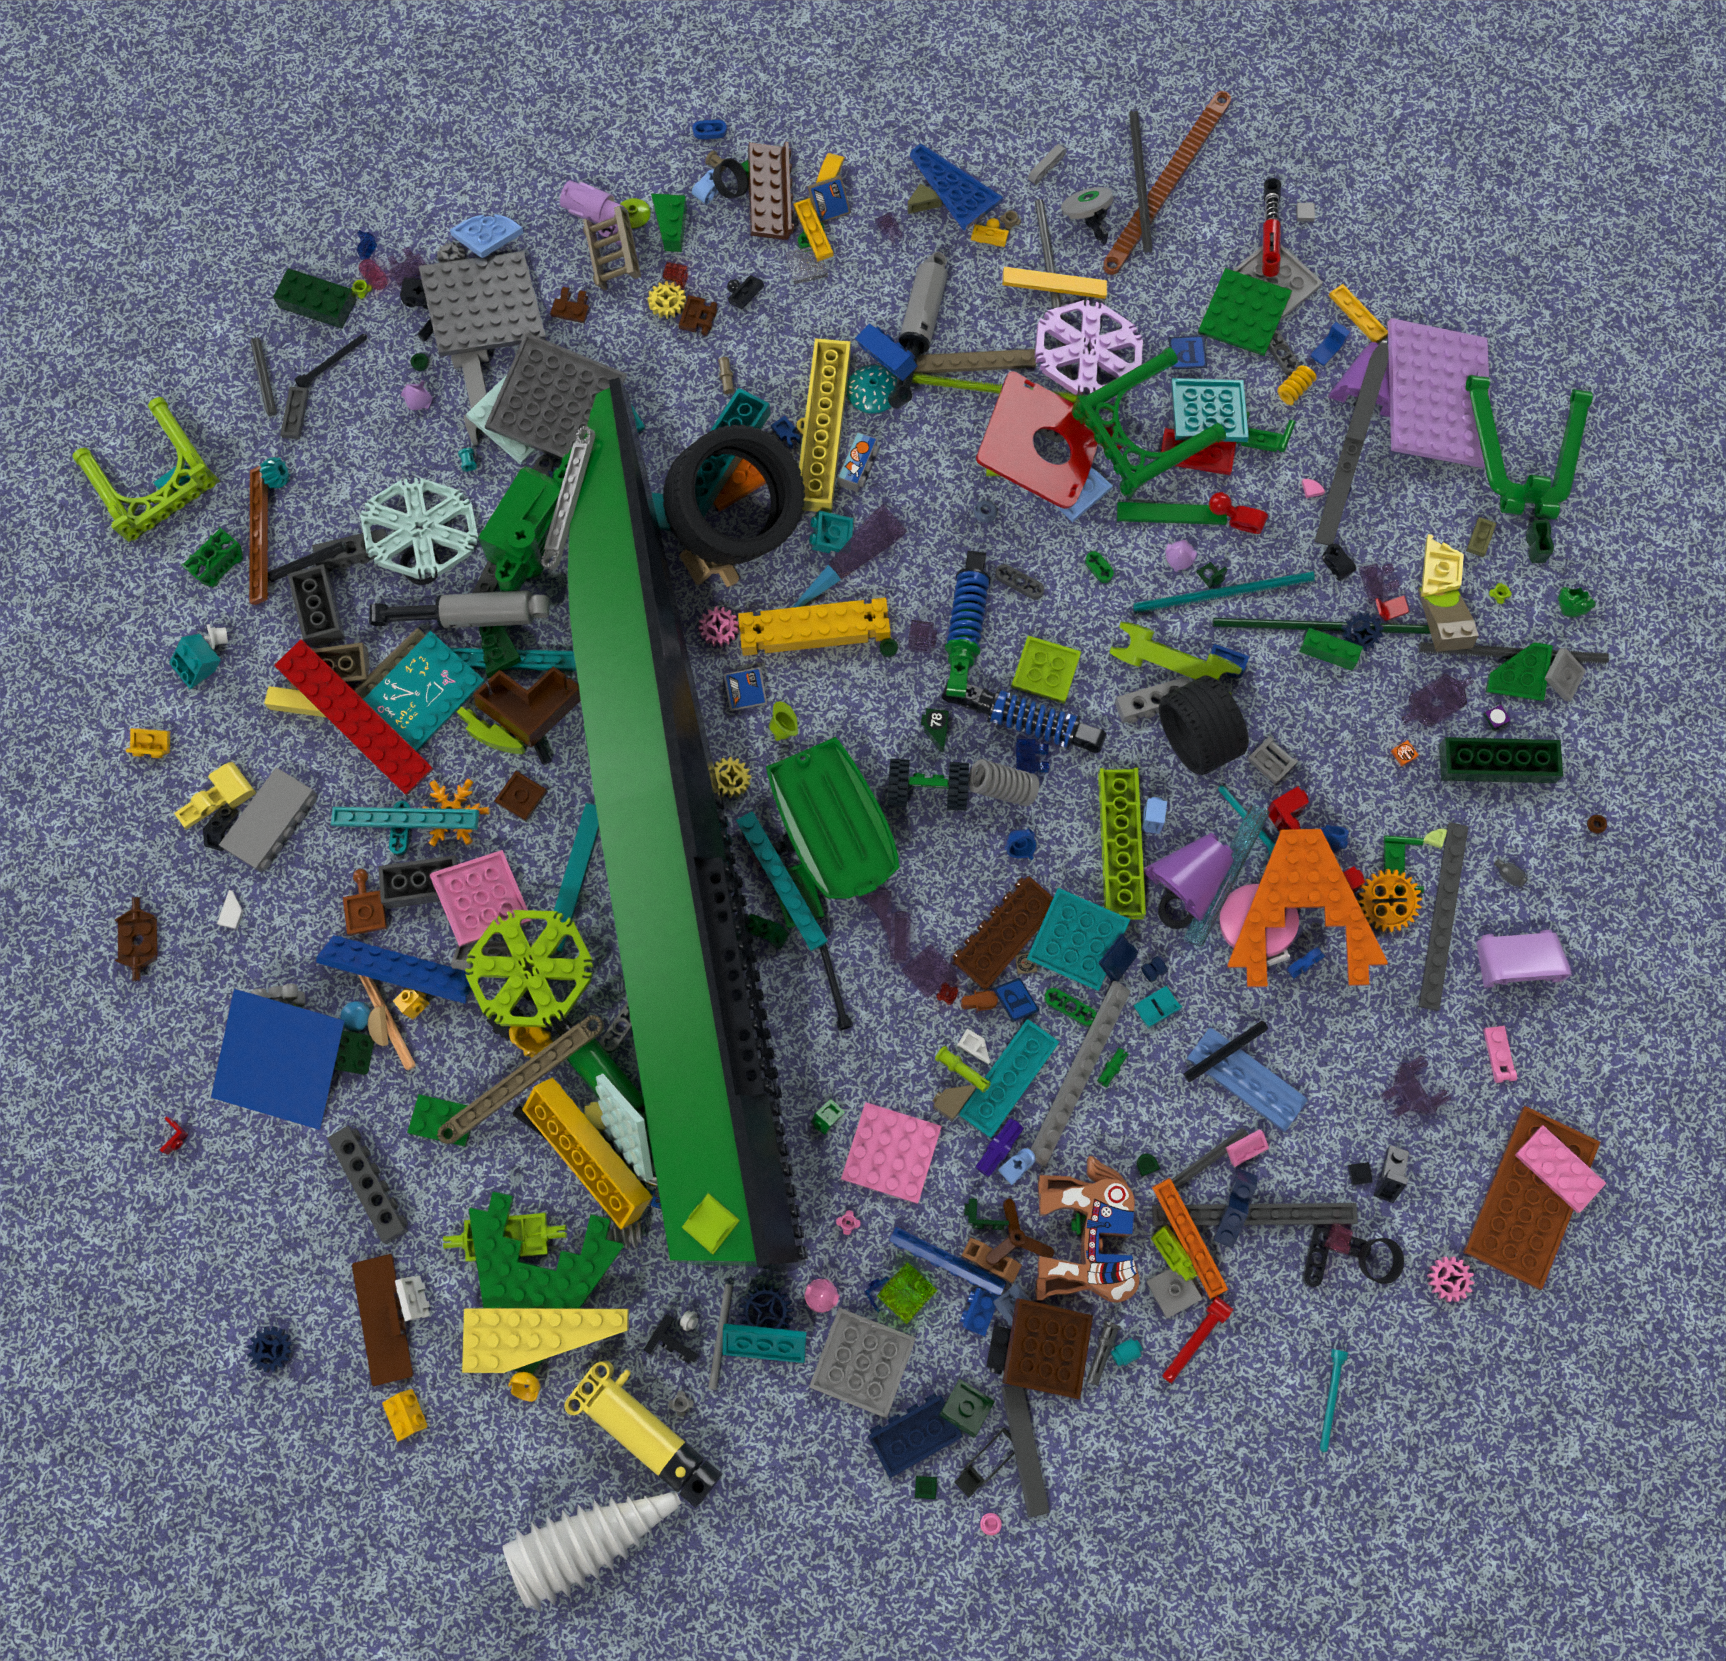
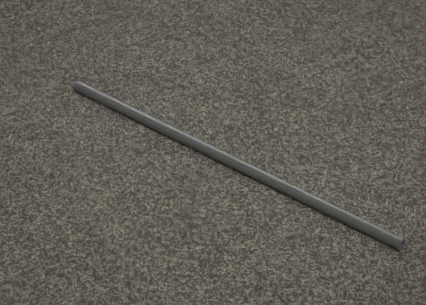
M1038 199L1035 201L1046 272L1055 273L1044 202L1042 199ZM1050 292L1052 308L1061 307L1059 293ZM1058 340L1059 347L1066 346ZM1071 364L1063 366V374L1074 380Z

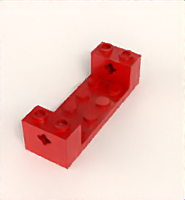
M1297 786L1272 801L1266 814L1279 832L1281 830L1301 829L1300 823L1295 817L1301 814L1309 803L1308 795ZM1355 866L1343 872L1353 893H1356L1365 883L1363 873L1357 870Z

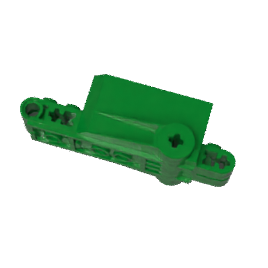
M572 448L568 454L563 456L562 464L559 469L554 471L552 478L528 466L520 469L478 537L487 561L497 565L495 577L501 592L519 591L526 580L529 581L530 578L539 576L544 570L541 559L544 556V547Z

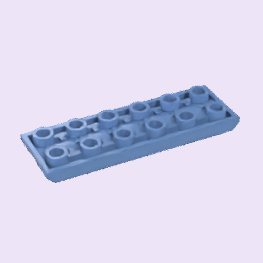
M1209 1028L1187 1057V1060L1193 1065H1197L1230 1041L1214 1029ZM1241 1049L1205 1072L1283 1132H1286L1308 1101L1305 1096Z

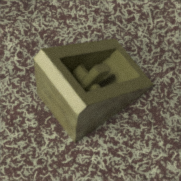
M919 184L908 200V214L942 207V200L934 190Z

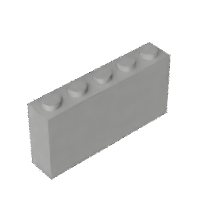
M276 767L220 842L219 846L262 873L263 870L270 866L272 857L281 851L286 838L292 836L296 824L303 821L307 809L316 803L318 795L313 789Z

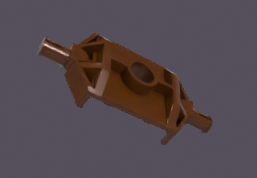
M132 897V909L115 919V922L118 923V959H115V961L131 968L132 981L139 982L141 981L140 970H143L145 966L157 960V917L140 908V897ZM137 936L143 937V942L140 945H134V939Z

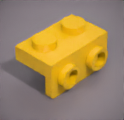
M131 728L130 747L126 748V752L138 757L144 756V754H151V758H163V755L170 753V731Z
M413 1389L400 1392L382 1402L397 1442L428 1427Z

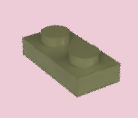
M1479 517L1466 551L1484 557L1497 523Z

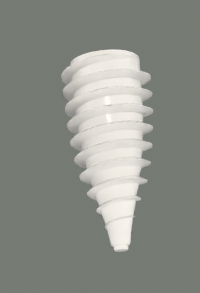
M669 1492L649 1498L644 1496V1499L633 1501L627 1496L625 1503L618 1504L610 1497L609 1506L600 1507L594 1500L593 1510L585 1512L578 1505L577 1515L569 1517L562 1510L561 1521L555 1523L547 1516L546 1527L538 1529L531 1522V1533L523 1535L516 1529V1540L503 1545V1551L525 1607L533 1606L540 1612L541 1601L547 1598L555 1605L556 1593L561 1590L570 1597L572 1584L577 1582L585 1589V1577L589 1574H592L599 1580V1569L603 1565L608 1566L613 1571V1559L616 1556L621 1555L627 1560V1549L632 1544L640 1548L639 1539L647 1532L652 1534L651 1529L661 1520L664 1521L666 1516L678 1509L681 1501L677 1492Z

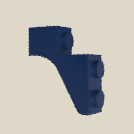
M1238 1169L1213 1241L1233 1249L1248 1216L1249 1203L1257 1188L1258 1176Z

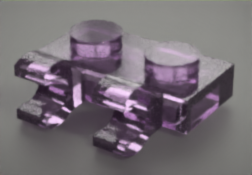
M409 247L402 249L407 260L401 264L397 262L394 255L387 258L392 267L389 272L398 287L402 286L404 277L416 278L420 276L419 266L427 265L421 255L418 253L414 256Z
M1376 563L1359 567L1358 569L1369 603L1376 602L1375 599L1377 598L1385 600L1388 598V593L1397 592V588H1400L1398 580L1384 585L1382 577L1392 575V571H1394L1393 564H1387L1379 568Z

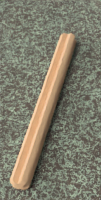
M359 975L374 1008L385 1006L387 1034L406 1070L414 1068L416 1064L373 978Z

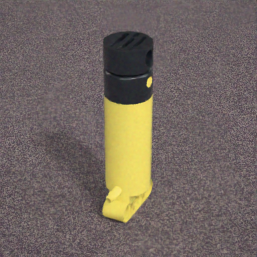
M601 1361L594 1364L567 1398L564 1406L565 1411L570 1415L585 1412L676 1492L682 1489L680 1495L693 1507L697 1508L723 1474L707 1460L703 1463L704 1458L622 1388L631 1374L629 1370L626 1369L614 1381L611 1379L614 1373V1367L611 1362ZM600 1365L605 1366L607 1374L604 1377L598 1372ZM587 1382L593 1385L592 1393H588L585 1389ZM574 1399L580 1402L579 1410H575L572 1406ZM698 1480L703 1482L704 1488L700 1487Z

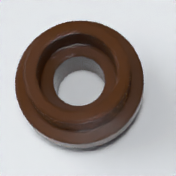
M1593 815L1587 820V827L1592 833L1600 834L1606 830L1607 821L1601 815ZM1594 822H1598L1600 826L1596 827Z

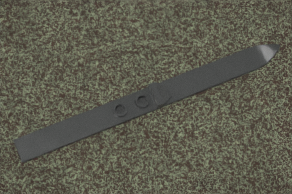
M1386 339L1377 346L1369 359L1314 541L1316 543L1327 546L1334 543L1388 364L1389 352Z

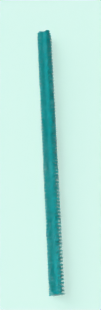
M1314 571L1297 575L1276 577L1270 580L1265 579L1263 581L1232 585L1225 588L1220 587L1207 591L1186 593L1180 596L1175 595L1173 597L1153 599V601H1141L1133 603L1134 614L1135 611L1137 614V611L1138 613L1139 611L1144 612V610L1148 612V609H1152V611L1153 608L1154 610L1155 608L1156 610L1157 608L1160 609V607L1164 609V606L1169 608V605L1170 607L1171 605L1175 607V604L1180 606V603L1182 606V603L1187 605V602L1191 604V602L1196 603V601L1198 603V600L1199 602L1200 600L1201 602L1202 600L1205 601V599L1209 601V598L1214 600V597L1215 599L1216 597L1220 599L1223 596L1225 598V595L1227 598V595L1232 597V594L1236 596V594L1241 595V593L1243 595V592L1244 594L1245 592L1246 594L1247 592L1250 593V591L1254 593V590L1255 592L1256 590L1259 592L1261 589L1265 591L1268 588L1270 590V587L1272 590V587L1273 589L1274 587L1279 588V586L1283 588L1286 585L1288 587V584L1292 586V584L1297 585V583L1299 585V582L1300 584L1301 582L1302 584L1306 583V581L1307 583L1308 581L1309 583L1310 581L1315 582Z

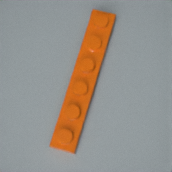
M1171 1178L1152 1186L1176 1236L1193 1263L1192 1266L1208 1297L1212 1299L1229 1290Z

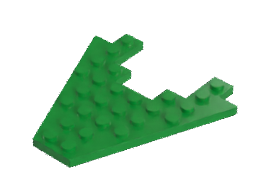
M493 1191L488 1211L473 1207L469 1208L483 1308H581L625 1247V1243L607 1239L611 1218L590 1214L581 1254L562 1250L556 1270L519 1262L524 1241L505 1237L514 1196ZM543 1360L513 1370L534 1374Z

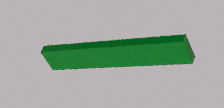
M1117 502V521L1227 524V515L1213 514L1209 505Z

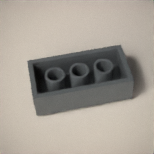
M324 564L287 574L303 641L312 648L345 639L330 573Z
M456 855L378 866L381 904L386 909L440 902L430 874L461 864L460 860Z

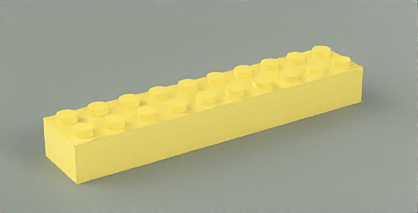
M815 338L799 462L800 474L803 476L805 487L803 511L832 513L851 356L850 341Z

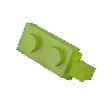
M1163 1226L1151 1237V1240L1173 1272L1182 1275L1185 1281L1193 1280L1197 1273L1194 1267L1191 1266L1193 1263L1169 1226Z

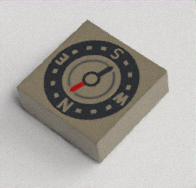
M1029 953L1017 954L1015 956L1018 975L1037 973L1036 963L1027 960Z

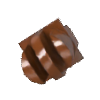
M974 990V995L962 998L961 1007L963 1009L975 1008L976 1013L978 1011L992 1010L998 1003V997L994 991L976 992Z

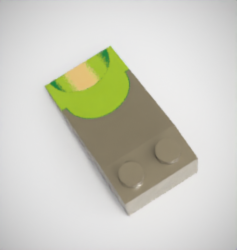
M1422 587L1418 588L1436 652L1473 648L1479 637L1474 619L1458 589L1422 597Z

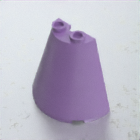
M1371 342L1369 346L1362 350L1331 390L1328 398L1345 403L1348 395L1358 398L1369 359L1379 345L1378 343ZM1389 357L1376 400V404L1382 405L1379 414L1390 417Z
M1213 833L1195 840L1143 869L1144 874L1156 885L1161 882L1185 902V909L1198 921L1204 918L1234 861L1231 856L1233 853L1232 849L1218 842V838Z

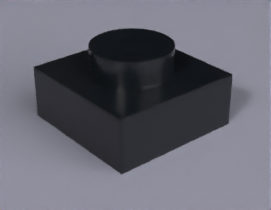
M1369 1162L1348 1165L1352 1186L1373 1182Z

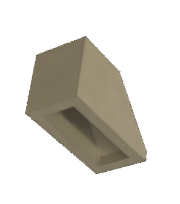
M968 1085L948 1088L942 1093L938 1092L932 1100L934 1102L933 1109L953 1122L975 1092L976 1087Z

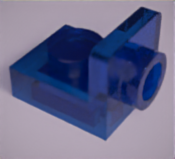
M359 230L357 234L361 242L358 244L356 251L360 259L367 262L377 248L375 237L371 233Z

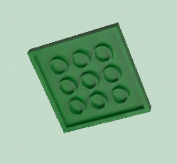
M1225 268L1198 333L1265 356L1290 299L1292 290Z

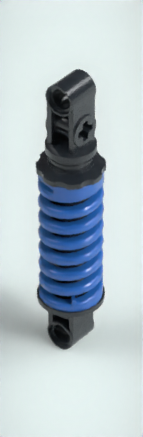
M947 681L941 695L942 699L948 703H954L974 710L978 714L988 715L987 722L989 723L994 722L998 725H1003L1006 721L1007 728L1011 729L1016 725L1018 732L1025 728L1027 735H1031L1035 731V737L1038 739L1045 733V741L1050 742L1054 737V743L1056 745L1061 744L1067 750L1074 745L1092 753H1099L1107 735L1100 728L1080 723L1081 716L1079 715L1076 716L1068 713L1066 718L1068 720L1064 721V711H1060L1057 718L1054 717L1055 708H1050L1048 714H1045L1046 705L1042 704L1038 709L1036 708L1037 703L1035 701L1027 705V699L1022 698L1018 702L1017 695L1015 694L1009 699L1011 693L1001 688L996 693L989 692V689H982L967 684L965 698L946 696Z

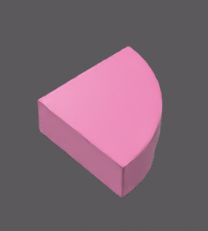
M1302 479L1301 483L1306 498L1324 495L1325 491L1318 482L1311 479Z

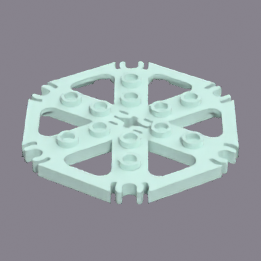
M414 478L413 484H409L407 479H404L403 486L401 479L369 499L365 503V509L369 510L368 512L361 511L360 517L366 553H368L369 557L377 555L374 558V563L378 564V566L417 579H419L418 573H421V578L425 579V573L429 572L432 574V578H435V571H437L439 577L471 556L472 552H474V546L470 544L477 545L478 534L472 504L469 499L461 501L464 496L462 492L460 493V490L420 478V484H418L417 478ZM430 491L445 496L447 499L426 511L423 493ZM395 495H402L405 499L407 513L382 506V504ZM457 515H464L467 519L469 531L466 533L443 524ZM378 524L396 531L381 541L374 543L370 527ZM416 526H419V527H422V526H423V529H422V530L419 529V528L416 529ZM432 542L455 549L458 554L444 564H437L435 562ZM413 544L416 559L415 567L408 568L391 561L393 556Z

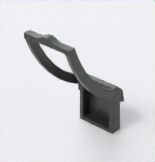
M1002 1428L965 1466L966 1468L961 1471L960 1476L954 1481L968 1498L997 1473L1015 1454L1013 1451L985 1480L970 1465L1002 1432L1012 1441L1011 1433L1005 1428Z

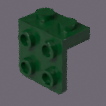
M342 1030L334 1070L366 1075L369 1071L374 1044L372 1037Z

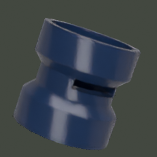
M1159 956L1154 957L1149 964L1145 963L1141 966L1143 974L1151 983L1157 980L1159 975H1164L1168 972L1167 966Z

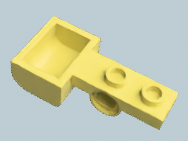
M228 762L210 773L208 777L215 786L207 792L200 791L192 796L190 803L174 813L186 830L226 803L229 804L231 809H234L256 794L234 762Z

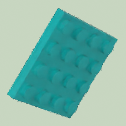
M1172 378L1171 390L1175 440L1186 441L1215 423H1220L1226 432V439L1223 442H1248L1244 380Z
M1058 888L1027 960L1099 991L1106 974L1098 963L1121 933L1124 935L1130 919Z

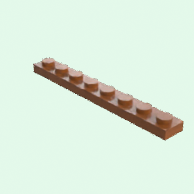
M260 466L250 470L249 603L253 605L268 600V484H265L264 479L261 478Z

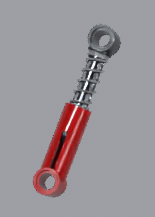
M1276 178L1266 180L1263 191V199L1266 206L1265 222L1263 224L1262 273L1267 277H1274L1280 272L1281 224L1277 218L1279 217L1278 202L1281 198L1282 184Z

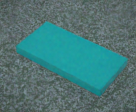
M724 1324L723 1355L805 1363L807 1332Z

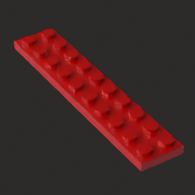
M302 639L274 664L406 796L434 769Z

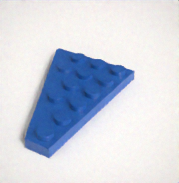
M920 143L911 150V159L964 231L1002 203L1003 197L923 144Z

